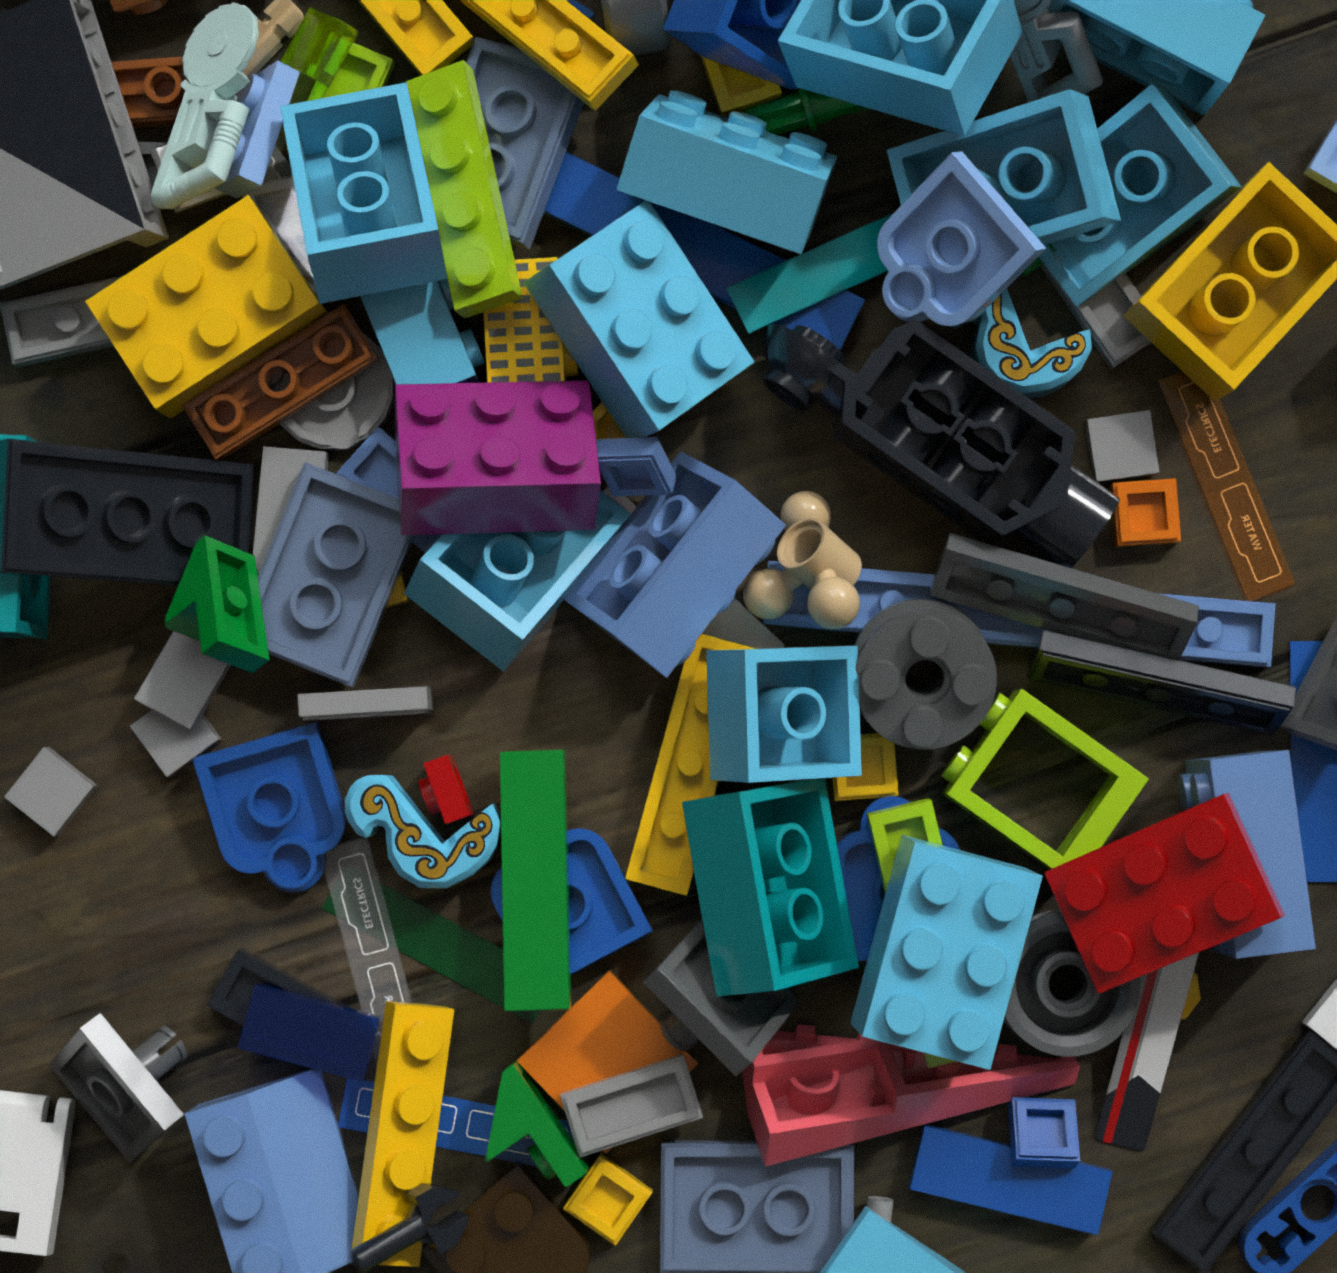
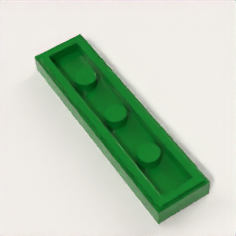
M564 749L500 752L504 1011L571 1009L566 752Z

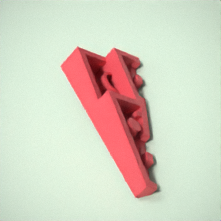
M797 1024L794 1032L777 1031L755 1060L742 1071L748 1118L766 1167L1009 1102L1012 1097L1025 1098L1076 1084L1080 1066L1075 1056H1058L1053 1058L1017 1054L1016 1045L998 1044L990 1070L958 1061L928 1068L924 1061L923 1052L862 1037L860 1034H858L857 1038L817 1035L815 1026Z

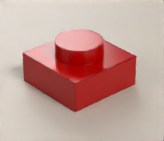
M445 755L423 763L428 777L418 780L430 815L434 816L441 813L445 824L474 815L475 813L453 755Z

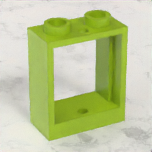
M1018 689L1014 690L1009 698L999 693L993 699L987 715L979 724L986 729L972 750L962 745L943 770L941 776L949 781L941 794L1050 870L1101 848L1149 778L1025 690ZM1023 714L1109 774V777L1057 851L1050 848L970 791Z

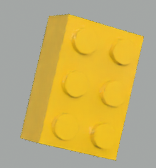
M1268 162L1246 182L1122 316L1216 402L1235 390L1337 279V224Z
M249 195L85 301L155 410L170 419L184 410L183 404L328 314L324 306L319 304L317 295L264 214Z

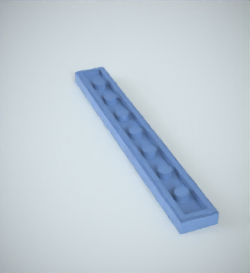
M768 560L767 568L779 571L786 569L779 561ZM861 568L860 576L854 585L860 599L859 612L848 626L841 629H827L818 625L809 614L807 601L811 590L804 584L794 590L793 603L784 615L775 619H763V625L860 633L872 617L890 605L910 599H932L952 605L966 614L978 627L987 644L1035 648L1043 630L1049 631L930 596L934 574ZM1161 594L1199 606L1197 624L1180 658L1181 661L1263 668L1271 667L1276 603Z

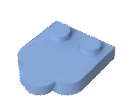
M962 151L952 152L884 223L879 232L877 241L878 254L883 265L888 270L883 283V298L891 312L907 322L915 319L920 322L930 318L935 323L943 326L964 324L976 319L1047 248Z

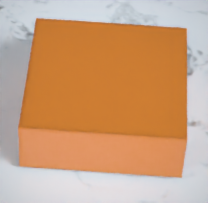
M1176 478L1117 482L1109 485L1110 492L1120 498L1112 514L1114 548L1176 544L1181 542Z

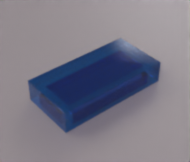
M258 983L254 986L238 1048L363 1082L366 1079L382 1016Z

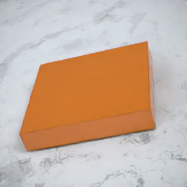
M610 970L517 1059V1062L564 1111L565 1109L560 1097L561 1092L683 1053L689 1072L698 1064V1061L688 1051L679 1050L667 1041L658 1019ZM611 1148L602 1151L606 1154Z

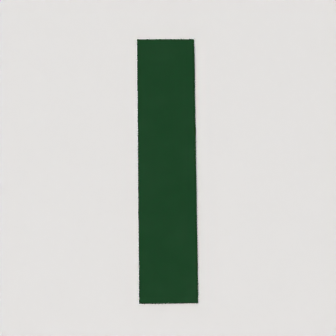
M345 864L342 874L346 889L342 895L350 923L387 944L369 876ZM340 874L322 909L348 923L341 897L344 884ZM359 877L361 878L360 882H357L356 880L355 883L353 882L354 878H357L358 880H360ZM371 878L389 946L504 1008L503 949ZM360 883H362V888L359 889V890H357V889L355 888V884H356V887H357V888H360V887H361V884H360ZM362 893H364L366 898L358 900L360 896H358L357 894L361 895ZM365 899H366L367 905H368V911L362 912V911H361V907H362L363 910H366V909H367V906H366V903L359 904V902H363V901H365ZM368 912H370V915H371L370 917L363 918V915H362V914H364V916H366L365 913H367V915H369ZM371 923H373V927H372V928L366 929L365 924L367 925V927H369L368 924H370V926H372ZM540 1010L510 1012L533 1024Z

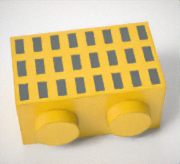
M557 257L515 260L523 298L484 312L488 383L567 381V376H578L577 363L523 284L524 281L556 261Z

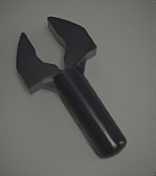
M422 1183L406 1192L411 1206L406 1218L353 1248L349 1254L352 1266L357 1272L365 1273L418 1241L427 1243L429 1249L439 1255L454 1247L466 1228L469 1215L457 1210L437 1224L427 1222L432 1219L434 1210L439 1205L448 1203L460 1196V1194L450 1188L430 1183Z

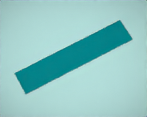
M894 213L727 287L726 289L748 334L888 271L879 257L877 241L882 226Z

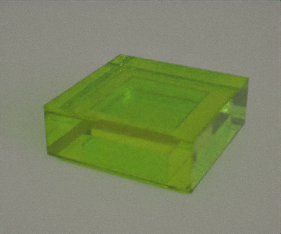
M309 7L281 62L299 71V75L329 87L357 37L358 31L342 20Z

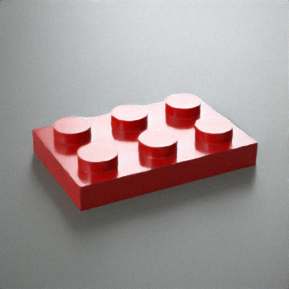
M1229 792L1044 872L1098 994L1285 916Z

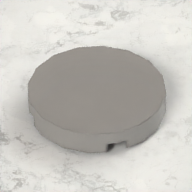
M367 335L365 337L380 361L280 423L300 443L322 451L350 450L363 444L377 427L381 429L388 421L395 401V379L383 350ZM280 372L272 378V391L279 392L288 387L290 383L289 373Z

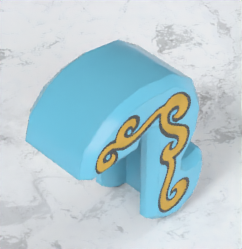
M1007 288L976 319L970 321L976 327L970 358L1029 399L1044 397L1061 389L1082 369L1092 350L1091 332L1089 329L1030 351ZM960 324V325H956V326H952V327H953L954 329H960L964 324Z
M364 776L351 785L345 798V814L356 834L368 838L376 835L380 826L384 827L386 830L388 859L399 876L419 888H448L478 873L492 859L501 842V814L496 803H492L445 841L394 776Z

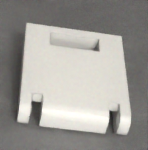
M0 1090V1210L20 1213L17 1235H0V1251L41 1256L52 1255L54 1252L75 1115V1099L60 1097L55 1109L54 1122L50 1123L46 1122L50 1096Z

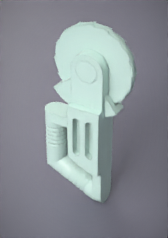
M232 2V4L221 5L218 9L211 11L193 29L194 32L185 45L186 49L182 63H184V76L189 82L185 79L180 84L185 93L151 192L152 202L159 209H173L227 180L237 145L241 138L240 135L249 113L247 106L237 102L238 96L235 94L250 82L243 73V70L256 50L255 46L260 32L258 30L257 17L245 5Z

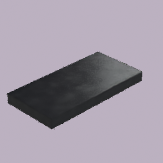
M16 439L0 440V573L178 587L195 544L204 535L249 553L253 464Z

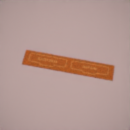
M1183 371L1158 380L1247 600L1253 601L1294 585L1295 581L1221 400L1219 399L1215 402Z

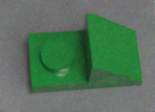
M204 535L195 544L165 616L164 625L169 630L200 641L201 653L203 655L251 673L270 660L255 556Z
M515 1060L502 1072L485 1162L490 1161L529 1134L535 1143L527 1149L536 1166L548 1180L557 1175L566 1188L585 1175L590 1164L585 1156L579 1157L575 1141L528 1072Z

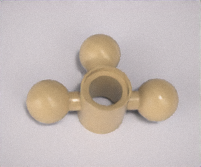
M797 492L785 501L780 515L781 521L786 526L784 528L785 533L778 545L777 557L780 564L786 569L779 571L765 568L754 572L744 585L743 600L747 609L756 617L775 619L784 615L793 603L794 590L804 584L811 590L807 606L812 619L821 627L841 629L852 623L859 612L860 599L854 585L861 573V559L855 551L829 529L831 511L826 500L815 492Z

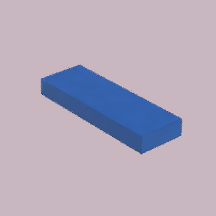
M924 1124L921 1128L908 1187L910 1190L1098 1235L1113 1172L1108 1168L1080 1162L1075 1169L1012 1167L1010 1144Z

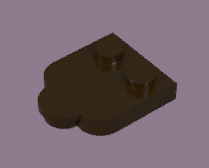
M517 1162L462 1211V1213L469 1215V1219L457 1245L440 1255L430 1250L428 1244H425L421 1251L440 1273H587L590 1262V1248L585 1236L520 1162Z

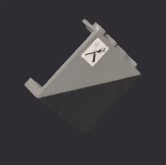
M31 0L0 13V290L126 240L149 247L169 239L160 209L153 204L151 199L153 187L92 2L90 0Z

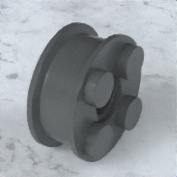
M910 599L895 603L872 617L863 627L855 641L854 646H858V659L855 670L859 677L860 710L870 726L885 739L912 749L941 748L966 737L987 715L993 703L997 686L994 657L975 623L954 606L932 599ZM929 660L939 665L936 678L925 686H914L905 680L908 669L918 661Z
M1061 910L1039 912L1033 914L1030 921L1004 1022L1025 1042L1043 1052L1067 1057L1090 1054L1116 1040L1131 1022L1139 1002L1140 977L1098 994ZM1069 964L1075 966L1080 974L1078 991L1068 999H1055L1049 989V979L1052 972L1062 965Z

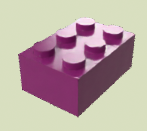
M589 380L395 384L394 433L401 535L595 530L601 481Z

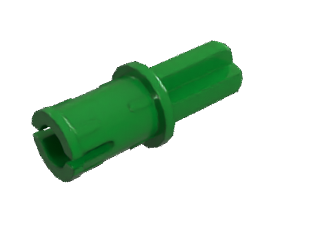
M799 88L797 92L748 108L743 113L766 122L765 131L780 135L806 126H810L811 132L817 131L816 125L871 109Z

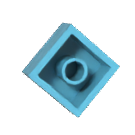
M858 646L706 650L710 780L752 783L862 776L859 677L855 670L858 659Z

